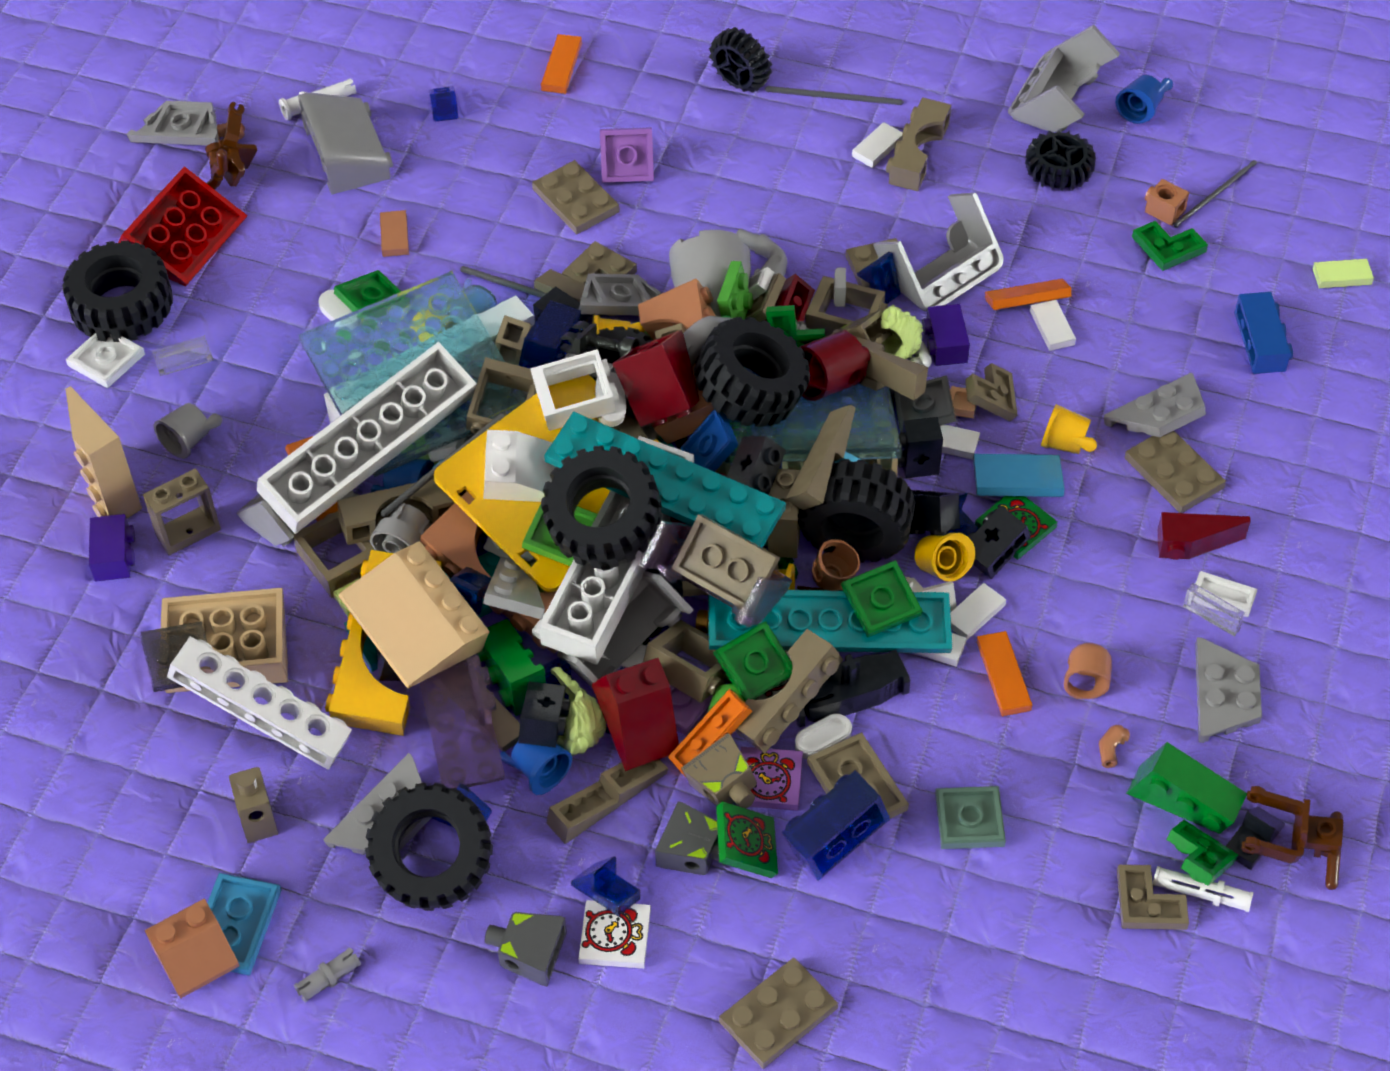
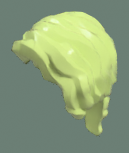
M893 304L888 309H885L881 315V328H890L892 335L882 342L881 345L885 346L884 351L904 359L912 358L913 354L921 348L923 326L916 319V316H911L909 311L902 312L901 308Z
M554 667L551 669V672L556 676L561 685L566 686L565 692L569 695L570 710L569 716L566 717L564 736H558L557 744L570 752L572 756L583 754L588 748L598 744L599 739L604 736L607 728L606 721L596 699L587 694L576 680H572L571 676L565 673L561 667Z

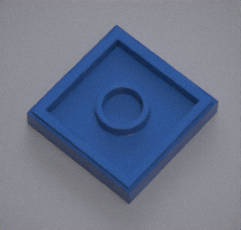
M713 410L681 446L682 451L694 454L695 464L714 472L739 445L724 413H718Z

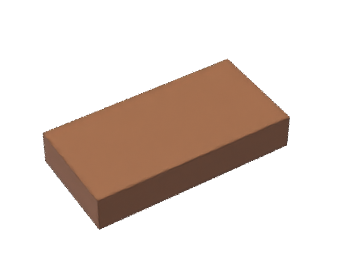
M406 210L380 212L382 256L409 255Z

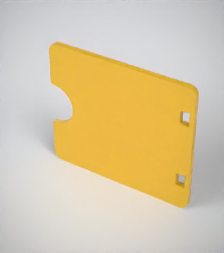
M588 374L548 386L555 409L595 398L596 381ZM537 393L489 428V430L518 431L552 443L562 429L548 430ZM597 417L592 419V420H595V421L599 422V420L597 419ZM486 430L439 465L434 471V481L542 590L555 592L561 585L570 566L522 548L523 540L541 502L483 499ZM606 488L593 490L585 495L577 506L598 514L610 490ZM466 490L474 500L471 504H468L459 493ZM526 551L537 560L532 567L520 556Z

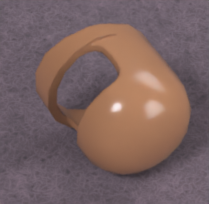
M831 539L824 542L813 562L811 572L814 582L819 588L825 590H843L841 587L842 582L855 577L859 570V555L852 546L842 540ZM830 546L836 547L834 551L822 554L824 549Z
M1083 643L1073 648L1068 657L1069 668L1064 676L1065 691L1076 699H1094L1108 692L1112 672L1110 653L1103 646L1096 643ZM1075 673L1092 676L1095 678V686L1090 691L1081 690L1074 687L1069 682V678Z

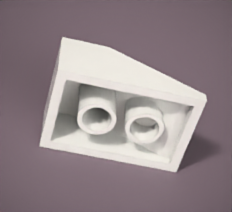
M487 429L483 499L541 502V499L545 496L543 493L545 482H552L549 474L556 467L546 463L544 458L552 442L518 431Z

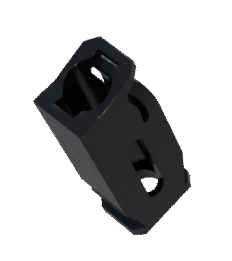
M890 650L889 653L865 655L852 658L851 654L846 655L845 661L839 665L837 671L825 681L817 695L810 699L800 711L797 717V725L799 727L805 726L806 716L811 722H817L831 714L846 716L878 706L899 693L902 695L908 694L910 691V677L897 650Z

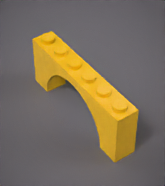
M371 550L369 559L363 560L361 577L394 553ZM436 561L437 564H438V565L440 566V568L442 569V563H441V561ZM350 612L347 620V630H350L348 639H343L341 643L340 657L343 658L341 666L335 667L333 684L336 685L334 693H329L327 696L325 711L329 712L330 717H337L343 720L349 727L404 736L410 711L409 696L386 688L369 672L363 660V649L367 634Z

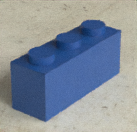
M1271 292L1239 294L1234 313L1253 374L1286 372L1288 362L1293 358V348L1286 339L1285 323H1281L1279 318V304L1274 302Z

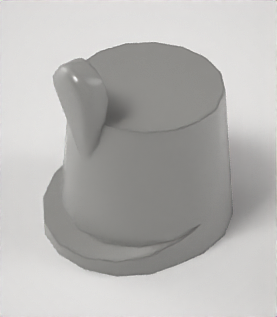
M186 403L155 421L154 431L161 444L171 454L185 459L190 456L191 449L209 433L210 429L221 425L222 418L215 413L207 419L198 407L191 403Z

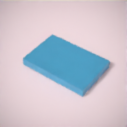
M974 454L973 465L976 494L978 496L1064 497L1065 488L1060 455Z
M223 873L218 874L207 904L217 919L240 966L230 972L250 976L282 891L280 885Z

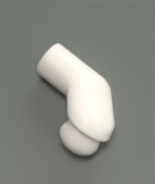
M922 341L920 344L921 348L915 353L916 357H912L910 361L929 368L932 363V357L924 341Z

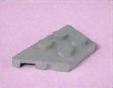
M165 101L154 113L143 119L145 125L138 131L131 129L127 133L130 142L209 145L219 141L216 114L212 102Z
M588 273L578 313L639 316L638 304L660 295L661 292L648 285L639 275Z
M1189 373L1105 414L1104 424L1112 427L1116 422L1127 425L1128 431L1144 432L1147 435L1162 437L1206 415L1205 404L1194 375Z
M1197 637L1195 653L1199 742H1207L1209 737L1222 732L1227 735L1235 732L1240 727H1249L1260 723L1262 708L1259 664L1206 639Z
M408 753L323 839L327 846L331 848L339 846L351 849L354 853L366 854L365 848L368 847L366 833L367 829L372 828L374 822L371 818L375 811L380 812L383 809L384 805L382 803L388 797L393 799L399 795L398 790L407 787L409 790L415 788V784L423 783L412 755ZM432 817L420 819L406 830L401 839L399 851Z

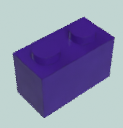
M960 304L928 307L927 318L922 319V328L924 335L929 337L927 339V349L929 354L933 355L935 366L968 363L970 343Z
M125 514L90 518L89 567L95 582L130 578V566L135 565V554L133 548H131V542H135V530L133 525L128 524Z

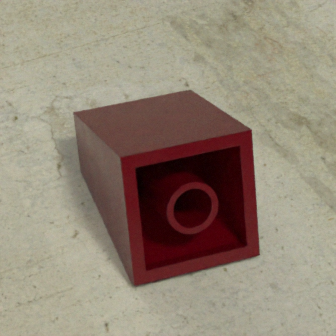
M682 330L632 348L612 363L640 427L651 424L652 427L659 426L667 422V417L676 415V418L686 416L693 412L692 407L700 401Z

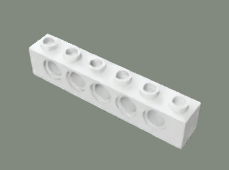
M190 636L170 664L167 678L327 770L332 766L352 731L343 720L326 715L320 711L318 706L311 702L300 700L286 687L276 686L267 681L266 677L260 672L250 671L241 666L234 657L220 654L204 640H196ZM200 667H210L214 672L205 673ZM236 682L241 688L233 689L227 683ZM254 698H264L268 704H259ZM290 713L295 719L287 720L281 714ZM308 729H318L322 735L315 736Z

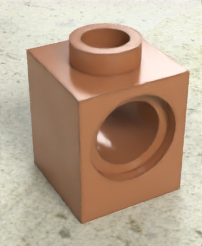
M1161 179L1155 187L1151 186L1145 195V200L1147 201L1145 212L1172 226L1186 211L1189 192Z

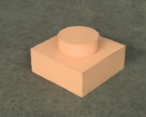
M951 386L955 415L974 419L976 405L968 401L966 388Z

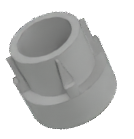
M403 503L394 509L389 517L379 521L370 537V543L377 551L395 553L419 542L420 536L426 531L430 520L419 509Z

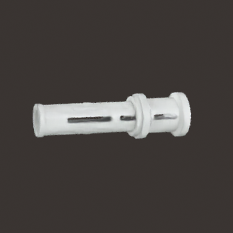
M349 78L346 81L311 93L349 96L356 94V87L351 85L354 82ZM298 96L286 100L284 98L279 99L281 112L287 121L291 120L292 116L301 114Z

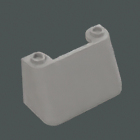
M310 92L298 95L303 126L306 134L312 136L321 159L323 171L327 174V185L331 195L391 179L389 168L393 167L392 159L389 152H384L370 120L371 111L368 102L363 103L361 98Z

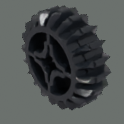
M736 27L723 30L714 38L709 48L711 53L709 58L713 61L712 67L717 69L716 74L721 75L723 81H726L736 89L740 88L743 92L750 91L753 93L767 83L772 73L770 68L772 63L768 60L770 55L765 53V46H761L758 43L759 39L755 40L752 37V33L746 34L743 28L738 30Z
M1048 130L1046 135L1039 134L1038 138L1033 139L1028 146L1025 158L1028 175L1033 177V182H1040L1041 187L1048 185L1051 191L1054 188H1060L1061 191L1064 188L1073 190L1075 185L1082 187L1083 183L1088 182L1093 174L1096 161L1093 145L1088 144L1085 138L1080 139L1079 134L1071 135L1070 130L1067 133H1061L1060 130L1057 133H1053Z

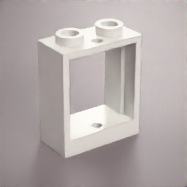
M598 349L530 368L549 431L562 428L573 411L590 419L616 412L614 400L619 399L614 382L610 384L608 382L607 376H611L607 359L601 360ZM596 372L603 396L555 409L548 386Z

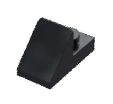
M1257 806L1247 811L1243 824L1226 847L1238 854L1237 862L1252 870L1262 855L1249 854L1242 851V842L1246 841V837H1255L1272 843L1285 823Z

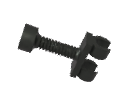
M579 321L572 327L582 329L583 332H567L560 338L563 340L567 339L572 343V346L564 343L560 349L565 353L575 351L576 355L582 354L587 348L594 346L620 352V356H623L632 348L640 346L638 338L626 336L623 341L597 336V324H589L585 321Z

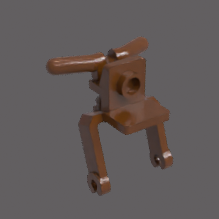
M231 102L228 107L226 133L223 139H219L218 142L211 143L205 147L211 168V179L207 184L214 190L220 186L223 176L230 186L236 187L241 177L244 176L245 169L249 168L257 152L256 145L238 143L242 115L245 109L240 104L236 110L234 108L235 102Z
M1252 786L1251 791H1247L1248 801L1295 815L1292 846L1289 849L1255 837H1246V841L1242 842V851L1249 854H1260L1292 864L1304 855V849H1313L1314 857L1321 858V855L1327 857L1325 886L1329 890H1335L1339 884L1344 824L1342 813L1335 811L1331 814L1330 818L1309 815L1310 799H1304L1303 803L1302 801L1268 792L1262 787Z

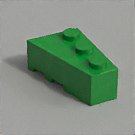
M505 619L487 627L490 631L482 651L475 654L480 663L485 662L487 666L485 670L490 683L498 685L500 689L498 694L505 708L510 706L516 717L522 712L529 681L546 683L545 669L541 663L536 666L530 659L534 657L533 652L530 648L525 650L521 643L523 642L521 636L510 621Z
M1168 742L1139 766L1126 792L1130 796L1218 834L1235 822L1247 796L1246 792Z

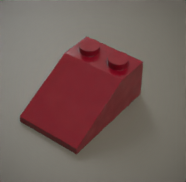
M659 658L607 674L591 684L625 771L665 758L679 745L670 685Z

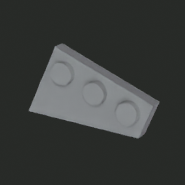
M500 557L485 593L483 604L543 619L545 607L536 582L510 557Z

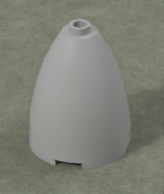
M725 230L699 231V236L684 241L680 238L672 245L669 251L674 288L697 278L703 287L707 286L713 297L711 308L715 316L720 317L717 299L731 261H742L744 273L748 274L749 289L751 274L749 245L739 240L738 234Z

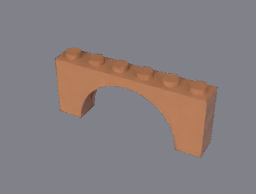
M697 278L638 304L640 325L653 340H656L655 331L682 323L688 329L704 317L715 316L711 308V302H713L712 294L707 286L703 287ZM695 364L692 366L693 375ZM698 387L697 392L700 401L692 407L693 412L681 418H676V415L667 417V422L654 427V430L667 444L693 434L714 410L711 402L707 403L702 396L703 391H699Z
M468 492L461 496L468 504H471L474 500ZM454 503L420 536V542L435 561H441L444 572L450 578L460 580L473 596H480L484 599L492 577L483 569L476 554L477 544L483 530ZM557 591L540 593L545 607L544 613L547 611ZM489 606L495 613H502L510 619V623L515 629L528 633L535 644L541 649L545 650L547 648L553 654L558 651L542 645L541 640L532 634V629L540 619Z

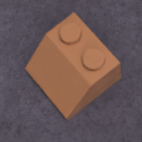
M205 898L144 930L180 999L240 966Z

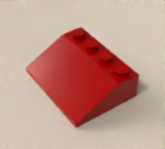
M184 166L122 233L118 243L129 241L134 245L136 242L144 245L145 248L152 249L163 260L169 280L186 287L248 215Z

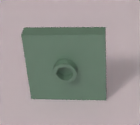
M999 786L936 788L935 798L941 849L1005 847L1006 839Z

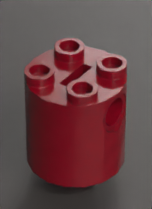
M842 330L799 346L804 351V359L808 360L810 368V381L802 395L807 400L817 401L860 384L867 374V362L871 358L870 352L867 347L862 346L858 339L847 330Z

